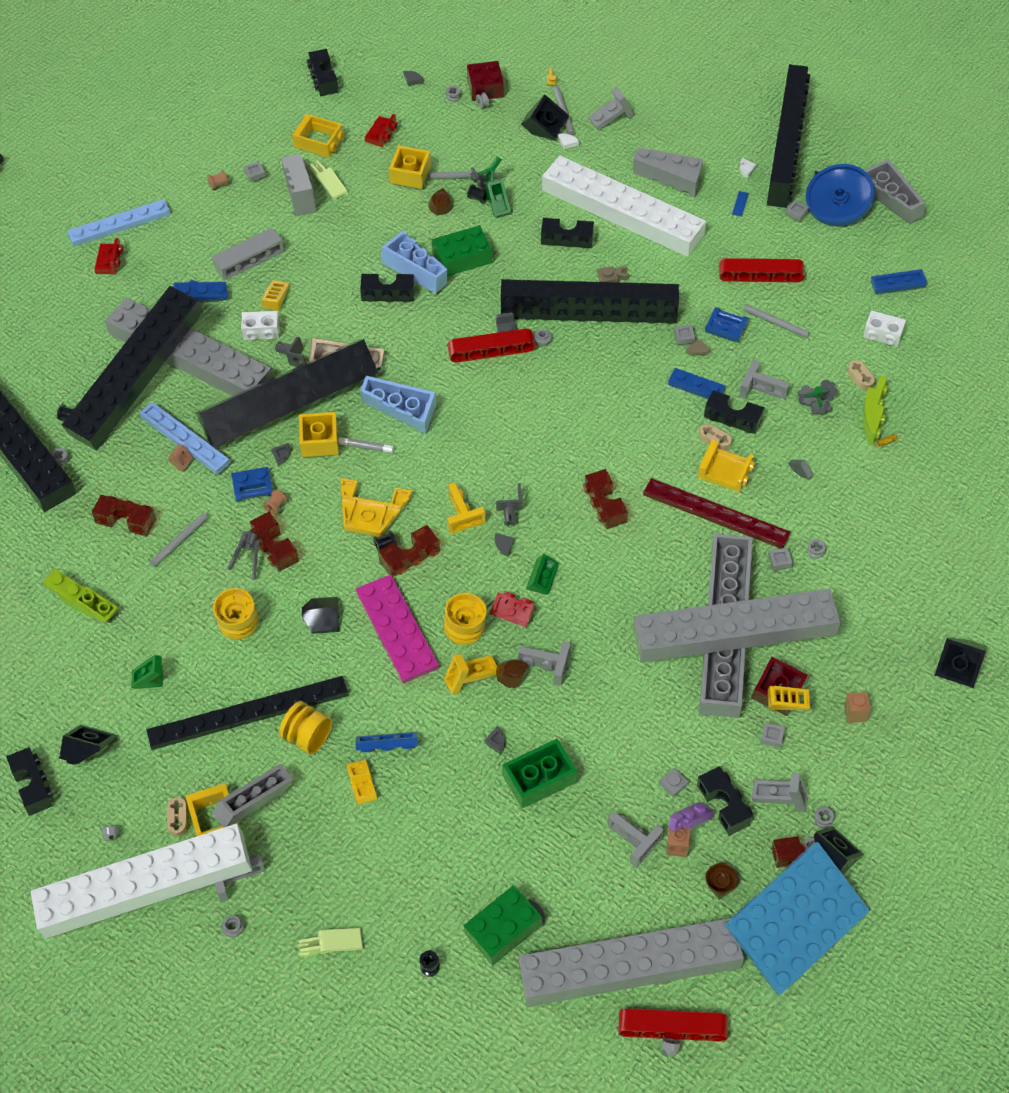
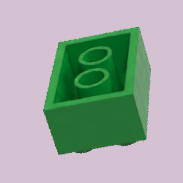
M480 225L432 239L433 256L447 268V276L493 263L492 248Z
M558 739L502 764L503 777L521 808L577 782V770Z
M512 885L464 924L463 927L465 935L493 966L542 926V917L520 891Z

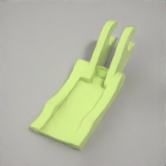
M315 161V166L309 164L310 172L321 182L333 201L342 195L348 194L346 188L331 167L326 169L319 161Z
M360 928L318 931V937L302 939L298 944L299 948H303L300 949L301 953H299L301 957H308L317 953L326 954L335 951L364 950Z

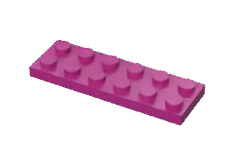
M391 574L355 588L356 594L402 684L439 669V664Z

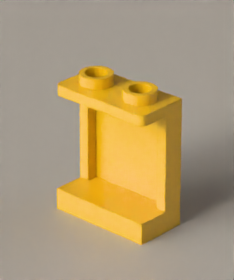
M711 440L699 466L698 478L740 492L742 486L746 487L748 483V473L753 472L756 462L753 461L754 454L750 453L749 457L745 458L718 449L719 442Z

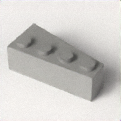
M638 147L634 157L633 173L652 181L654 179L658 180L664 186L671 185L676 187L677 191L689 192L690 196L695 197L702 174L703 159Z
M301 154L281 157L282 168L295 215L315 213V205H318L316 195H313L314 188L313 184L310 183L309 171H306V160L302 159Z
M889 159L864 170L873 181L874 198L908 223L924 217L925 202Z

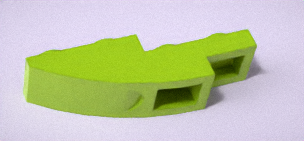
M884 376L879 377L876 389L868 387L863 406V429L870 445H873L875 438L879 439L882 429L879 428V425H884L886 414H883L885 406H882L884 399L881 397L882 395L886 396L889 385H885L887 377Z
M56 568L43 581V586L58 595L59 600L98 621L106 623L118 609L116 605L89 587H82Z

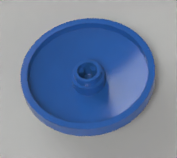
M836 164L821 170L812 178L806 190V203L812 216L821 223L831 226L848 225L861 219L870 210L875 197L874 184L869 174L862 168L851 164Z

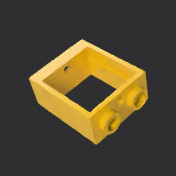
M307 113L292 134L293 146L295 148L328 158L336 151L337 145L344 138L342 124ZM312 130L331 135L327 144L307 137Z
M226 783L185 795L196 836L224 828L221 826L201 833L195 810L217 804L221 799L228 796Z

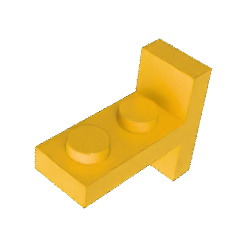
M455 482L448 484L449 497L457 515L447 518V529L450 535L485 524V511L483 507L470 511L468 503L463 501L464 495L461 488L458 489Z
M461 654L454 655L444 681L452 695L458 694L465 683L496 676L497 665L491 655L469 661H464Z

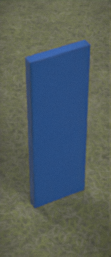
M738 192L732 215L742 217L749 193Z

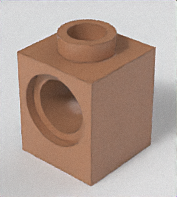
M685 827L677 831L669 829L666 855L687 858L691 829Z

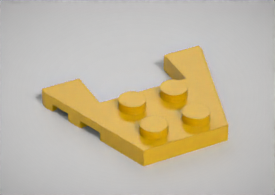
M341 478L344 531L376 537L382 536L411 499L412 490L395 488L391 503L354 497L358 481Z

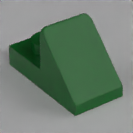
M503 179L486 183V198L490 200L493 216L511 213Z
M154 655L132 670L131 688L142 689L163 686L161 656Z

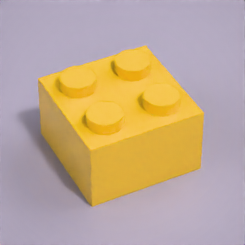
M398 145L389 167L390 183L422 189L431 168V152Z
M336 412L299 414V444L302 457L339 455Z

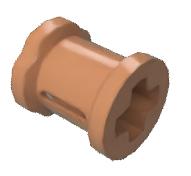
M224 170L213 176L207 175L208 183L212 190L223 184L225 186L228 185V179Z
M273 490L270 499L263 504L264 509L273 515H276L282 503L287 501L286 495L279 490Z

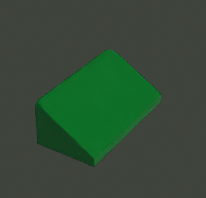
M544 553L539 556L535 561L526 589L548 595L559 562Z

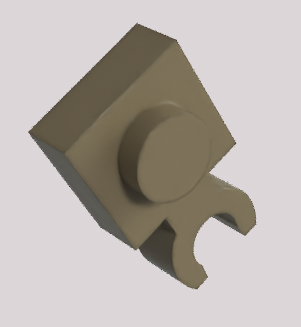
M614 266L597 269L599 282H618V279H629V273H626V266H621L616 270Z

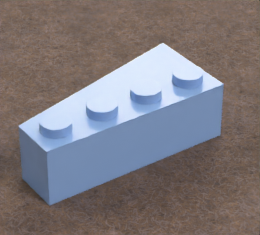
M401 231L382 247V263L400 274H414V282L435 294L447 285V268L436 258L430 257L426 249L420 248L416 240L410 239L406 231Z
M370 376L365 377L360 390L362 402L426 434L437 405L435 392Z

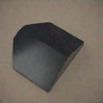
M338 597L311 598L302 607V619L312 634L339 632Z

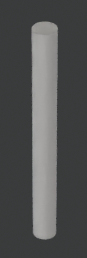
M556 86L553 88L558 106L568 114L560 88ZM568 117L565 126L568 134L573 136L575 132Z
M494 171V177H497V171ZM430 172V179L471 178L470 173L472 172Z
M746 304L743 311L800 336L808 338L810 334L807 330Z
M203 512L151 559L149 563L153 567L160 563L209 518L208 515Z

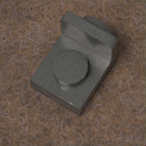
M513 313L496 315L497 332L516 330Z

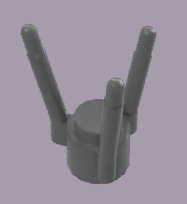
M249 531L242 532L239 544L227 568L231 570L242 548L251 550L254 547L253 580L256 579L258 547L260 544L256 540V534Z

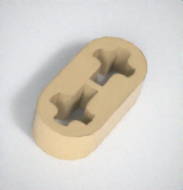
M858 360L850 362L848 375L858 388L863 391H867L868 387L873 388L875 378L864 363Z
M710 424L700 427L699 438L701 441L709 445L711 440L719 442L718 449L724 451L730 449L732 438L729 434Z
M181 797L172 798L167 805V827L173 837H182L188 828V809L185 800ZM180 804L179 814H176L174 808ZM177 820L180 823L179 830L174 829Z

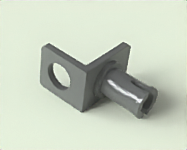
M296 337L292 344L278 341L275 350L278 353L286 354L290 365L298 367L307 363L304 355H301L304 347L300 337ZM296 359H300L302 363L297 362Z
M518 483V500L496 501V510L504 511V525L509 526V519H511V526L516 525L515 510H522L521 483Z

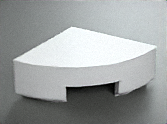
M558 134V140L563 150L579 146V141L576 137L570 134Z
M742 158L740 161V172L748 179L756 170L757 164Z

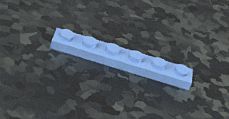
M162 199L67 230V233L74 247L169 216L170 211L165 200Z
M152 402L139 413L143 420L176 445H184L196 460L216 475L230 464V460L155 403Z

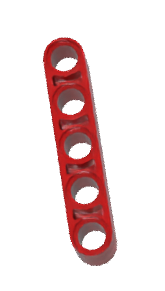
M725 258L719 261V277L724 282L796 283L803 281L805 278L804 262L800 259Z
M526 328L455 338L447 343L450 360L458 363L533 351L536 348L533 331Z
M621 1009L618 1016V1034L623 1037L671 1038L675 1040L721 1042L728 1039V1016L723 1013Z

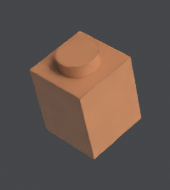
M868 692L847 693L844 703L847 723L867 722L871 711Z

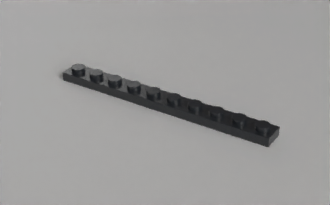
M343 676L156 726L146 729L151 750L282 715L287 713L299 701L305 702L308 706H314L347 697L348 691Z

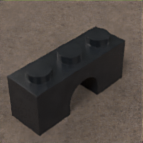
M327 49L308 52L309 59H306L308 69H311V79L315 80L313 81L315 91L318 90L320 97L339 93L338 81L334 70H331V61Z
M543 218L541 244L592 249L594 222L577 220V224L573 229L566 230L560 226V219Z
M361 274V301L414 302V274H396V280L391 284H382L379 280V274Z
M713 390L705 405L704 418L756 435L763 419L765 407L747 402L743 409L734 410L729 407V395Z
M30 747L6 756L16 782L24 779L31 780L28 786L18 790L28 815L31 816L53 807L50 800L54 798L49 786L45 787L44 784L47 781L43 769L39 771L37 766L41 764L38 754H33Z
M719 766L698 776L697 787L707 802L713 799H722L728 804L727 807L720 810L718 820L729 836L751 825L752 810L748 805L744 804L740 791L737 788L734 789L730 776L726 771L723 772Z

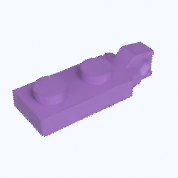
M695 803L672 814L668 828L673 831L683 827L687 829L694 828L712 819L714 811L702 803Z

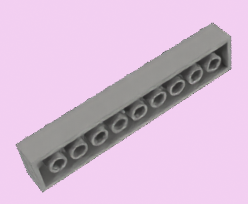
M126 297L105 320L109 335L126 342L151 309ZM193 329L188 331L165 361V363L232 396L273 378L271 367Z
M714 533L707 606L749 600L753 537ZM745 648L705 653L703 655L699 714L740 718Z
M831 589L634 616L633 632L640 663L837 635L840 626Z
M728 918L518 956V965L526 1006L530 1007L742 968L744 958L740 945L724 926L730 919Z

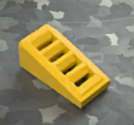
M272 280L261 300L262 307L280 311L290 284Z
M769 686V710H810L809 689ZM776 695H780V701H777ZM784 695H787L788 702H784ZM792 695H795L796 703H792ZM799 695H803L804 704H800Z

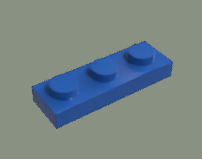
M922 269L871 276L870 280L875 294L926 287L927 284Z
M174 282L173 284L174 288L198 301H223L228 299L226 282Z
M678 368L674 369L668 380L669 386L709 399L713 390L724 393L726 386Z
M417 732L357 736L355 742L356 751L361 750V752H371L373 749L389 751L395 747L411 749L414 746H418Z

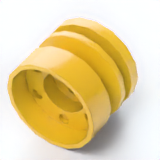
M240 588L224 590L217 596L213 604V612L220 632L225 637L235 640L247 638L254 633L258 626L259 618L252 596Z
M459 593L449 599L445 607L443 625L445 635L449 640L460 645H470L482 637L487 610L481 598L471 593Z
M303 701L296 702L288 710L281 722L279 737L292 745L296 744L298 749L312 755L325 743L332 728V718L320 711L315 712L312 706H308Z

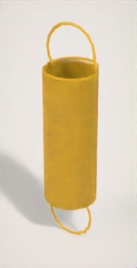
M891 434L877 440L878 447L896 441L897 435Z

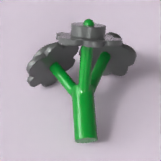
M496 156L489 168L479 173L474 168H470L472 172L470 173L471 180L474 183L476 182L479 188L486 189V183L493 182L494 171L502 159Z
M823 380L821 386H817L814 389L804 385L798 391V396H800L798 401L802 405L810 406L812 414L822 415L826 411L831 410L829 401L823 400H832L833 396L838 394V390L835 388V383L828 380Z

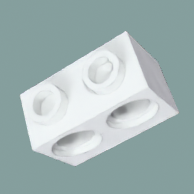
M871 310L863 337L898 347L906 320Z
M242 312L241 330L243 340L279 339L278 312Z

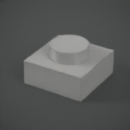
M259 161L243 166L250 182L266 177L265 170Z
M794 200L786 209L785 215L800 222L808 213L809 206Z
M692 325L674 327L677 345L695 342Z
M788 548L769 550L768 556L772 570L792 568V560Z
M765 722L760 744L781 748L785 727Z
M674 768L659 781V785L673 798L685 789L689 783Z

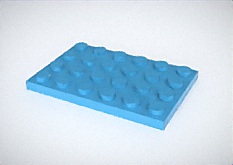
M815 842L730 918L724 926L777 995H781L870 910L821 845Z

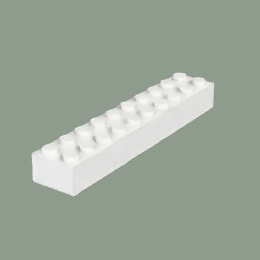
M559 156L542 176V191L687 257L705 235V220L565 157Z
M238 824L230 825L31 890L37 930L46 939L251 872L252 868L244 835Z

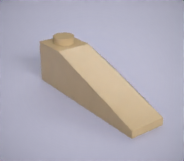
M311 337L308 362L349 343ZM367 346L376 368L381 367L384 349Z

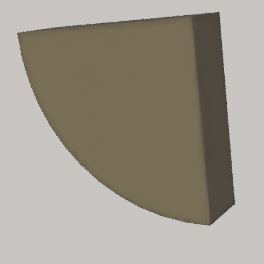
M697 339L686 348L685 353L691 356H705L711 353V348Z

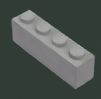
M270 228L212 256L214 269L226 281L283 253V241L274 229Z
M279 764L221 799L212 814L223 827L233 825L285 793L294 778L282 764Z

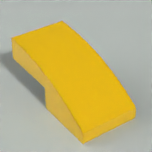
M366 759L346 764L357 805L377 800Z

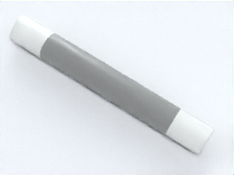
M339 437L338 444L388 453H393L394 446Z

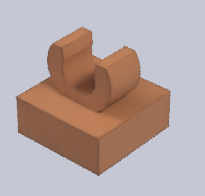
M178 445L168 457V461L178 471H184L193 459V456L184 445Z

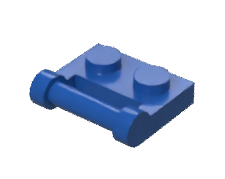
M715 307L705 327V332L739 342L748 324L749 317L737 316Z
M268 467L231 473L236 502L262 495L272 496L273 490Z

